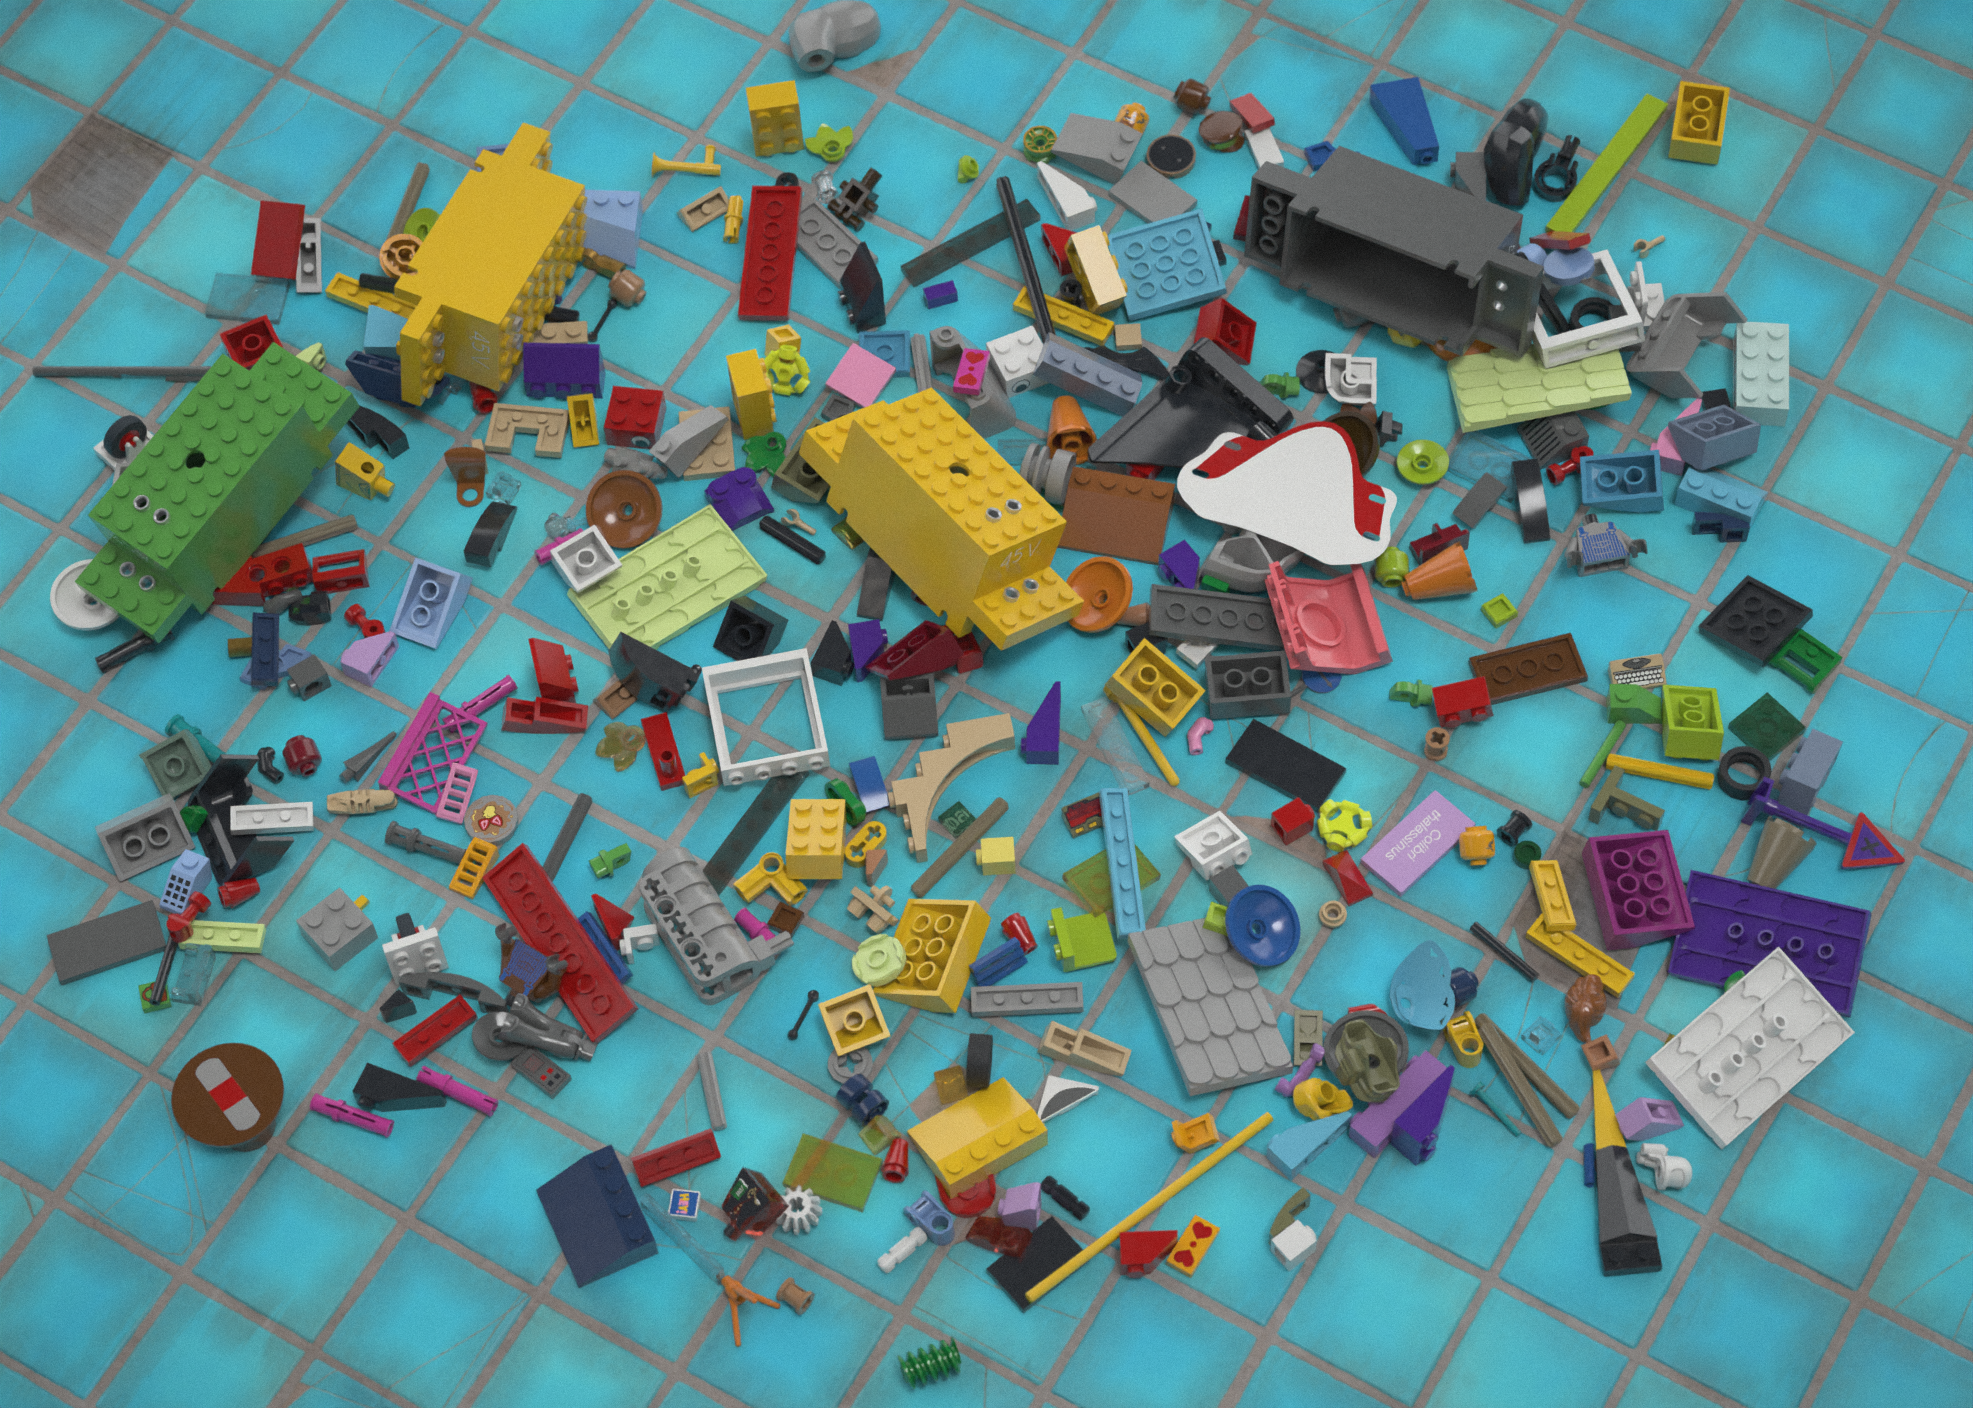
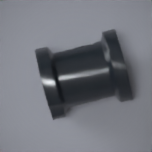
M1075 279L1063 281L1060 285L1061 301L1081 308V283Z
M1514 810L1510 814L1511 818L1508 822L1497 829L1498 837L1504 843L1513 847L1518 844V838L1523 832L1530 830L1533 825L1529 817L1518 810Z

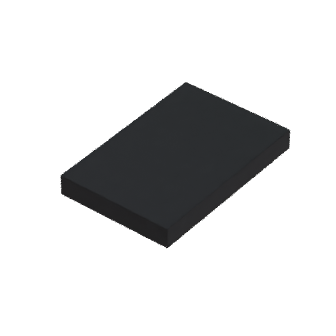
M1051 1216L987 1267L986 1273L1014 1304L1025 1313L1073 1273L1033 1303L1027 1300L1025 1293L1079 1254L1083 1249Z

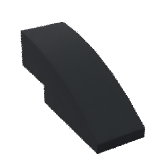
M360 406L346 423L369 449L379 444L392 459H395L410 448L406 434L384 416L363 406Z
M1538 458L1512 461L1510 474L1524 544L1550 541L1547 506Z
M495 501L488 505L476 523L464 548L466 562L486 567L492 566L497 551L501 552L516 515L517 506Z

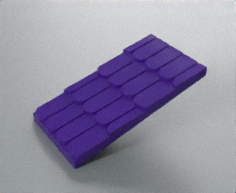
M1695 870L1690 871L1686 896L1695 928L1694 930L1676 935L1668 970L1670 976L1724 989L1726 980L1733 973L1742 970L1746 975L1779 947L1840 1016L1851 1018L1864 955L1863 952L1872 916L1869 910Z

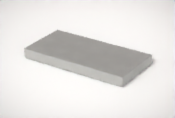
M813 198L801 207L797 249L840 289V279L861 241L816 198ZM869 249L876 265L878 257Z

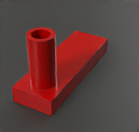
M667 712L642 718V727L661 791L684 785L682 777L685 776Z

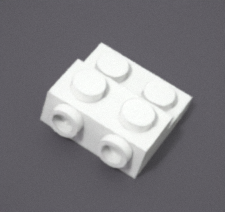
M1221 811L1174 836L1176 845L1190 858L1192 866L1206 881L1231 865L1246 863L1249 856L1252 855L1249 839Z

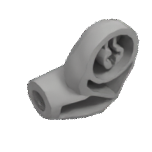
M855 0L830 2L818 9L800 13L796 16L788 30L791 51L799 67L806 72L824 70L833 62L835 57L849 58L857 56L874 45L880 36L881 23L878 13L869 3Z
M1242 528L1239 537L1217 541L1200 576L1204 578L1205 575H1209L1229 584L1230 589L1247 593L1267 591L1264 580L1268 579L1267 575L1271 574L1268 564L1279 561L1285 574L1296 567L1305 553L1284 543Z

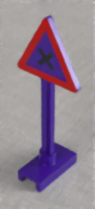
M1765 776L1747 802L1750 807L1741 819L1742 823L1751 826L1760 812H1763L1770 816H1778L1841 842L1847 846L1841 863V869L1902 865L1905 862L1902 855L1863 812L1858 814L1852 833L1846 832L1779 804V801L1770 798L1774 780Z

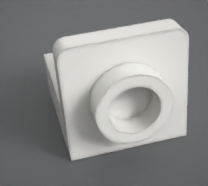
M656 924L623 929L624 939L619 940L621 955H627L629 964H634L633 949L649 950L654 946L660 945Z

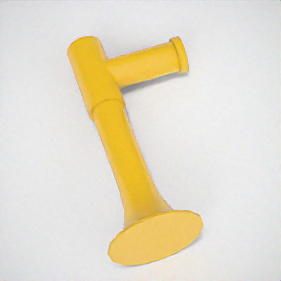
M713 145L705 147L704 163L667 161L659 158L654 151L652 177L655 173L666 170L720 176L721 165L714 164L716 147Z

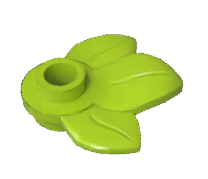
M822 123L816 137L806 138L805 144L810 152L821 155L824 160L837 162L844 157L845 149L852 144L853 132L850 126H845L836 132L828 125Z

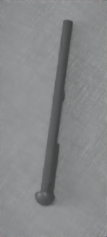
M34 366L33 375L113 376L121 378V374L133 376H166L165 381H200L212 366Z

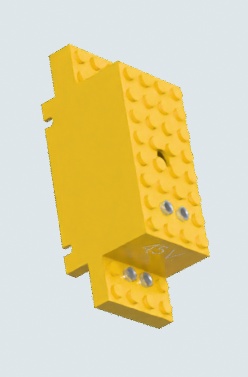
M523 122L502 155L483 149L475 161V166L481 168V172L469 170L408 264V269L417 272V274L409 275L403 273L394 286V297L417 305L400 332V341L396 343V354L400 355L403 401L421 407L424 400L431 397L434 384L437 380L440 381L444 372L499 391L504 383L509 382L514 366L520 364L523 356V343H532L534 333L543 326L545 315L553 310L556 295H562L565 282L568 278L571 279L575 273L576 264L578 261H583L584 257H582V254L586 250L584 241L587 234L584 230L587 214L584 213L587 204L585 185L550 173L553 161L550 160V154L553 149V144L550 143L551 132Z
M932 387L891 404H887L882 400L805 431L799 454L831 486L826 502L839 515L844 512V509L847 510L846 522L938 617L942 616L944 611H946L948 616L946 625L959 638L971 633L975 623L1002 651L1079 615L1084 600L1050 567L1067 521Z

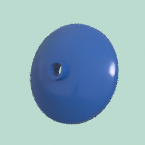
M1252 885L1240 890L1231 899L1226 910V931L1232 946L1240 956L1257 966L1272 967L1285 962L1294 954L1300 941V921L1293 904L1283 893L1267 885Z

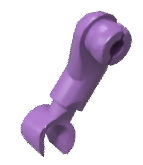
M1317 1043L1313 1044L1309 1059L1301 1064L1291 1082L1282 1077L1275 1091L1283 1094L1284 1097H1291L1296 1085L1308 1080L1316 1068V1062H1321L1325 1053L1324 1048Z

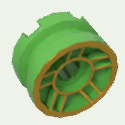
M1035 126L1026 131L1023 136V151L1025 158L1029 162L1034 161L1037 165V162L1042 161L1048 164L1052 158H1056L1057 155L1051 153V149L1057 140L1055 131L1046 126Z

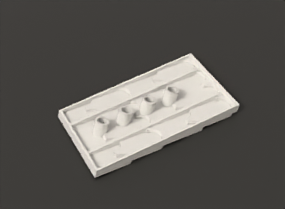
M1778 947L1645 1063L1656 1073L1655 1075L1675 1095L1691 1116H1694L1698 1124L1713 1138V1141L1722 1150L1855 1032Z

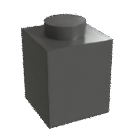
M1231 865L1210 878L1209 891L1220 905L1228 907L1234 895L1248 887V884L1236 868Z

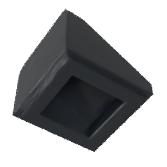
M400 990L396 991L380 1007L381 1015L386 1023L417 1013L413 1000Z

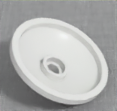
M93 559L76 562L64 569L55 579L51 588L50 602L55 615L62 623L73 629L86 631L100 629L120 617L83 592L74 582ZM97 601L95 605H90L92 602Z

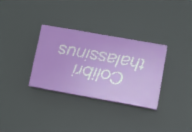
M1435 790L1361 858L1360 863L1397 895L1402 897L1459 843V835L1465 831V827L1475 826L1476 823Z

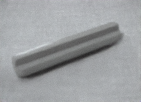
M916 333L911 337V346L918 392H921L928 388H933L926 339L923 334L919 335Z
M711 1052L700 1053L697 1058L712 1129L714 1131L724 1130L727 1128V1122Z

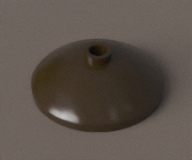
M1343 411L1329 416L1323 421L1337 424L1351 437L1356 450L1362 477H1364L1374 466L1379 454L1380 438L1377 428L1372 421L1358 412Z

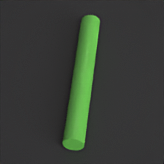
M1617 720L1579 781L1582 787L1589 788L1624 731L1626 724L1623 721Z

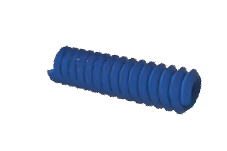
M1587 1143L1583 1146L1584 1185L1594 1187L1595 1150L1593 1143Z

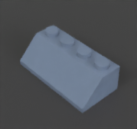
M1050 332L1046 336L1033 372L1034 376L1121 416L1126 415L1136 404L1143 384L1141 374Z

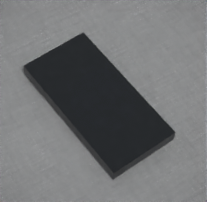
M1254 718L1225 760L1226 764L1295 800L1299 797L1304 804L1310 805L1317 813H1319L1320 807L1329 799L1346 774L1344 766Z

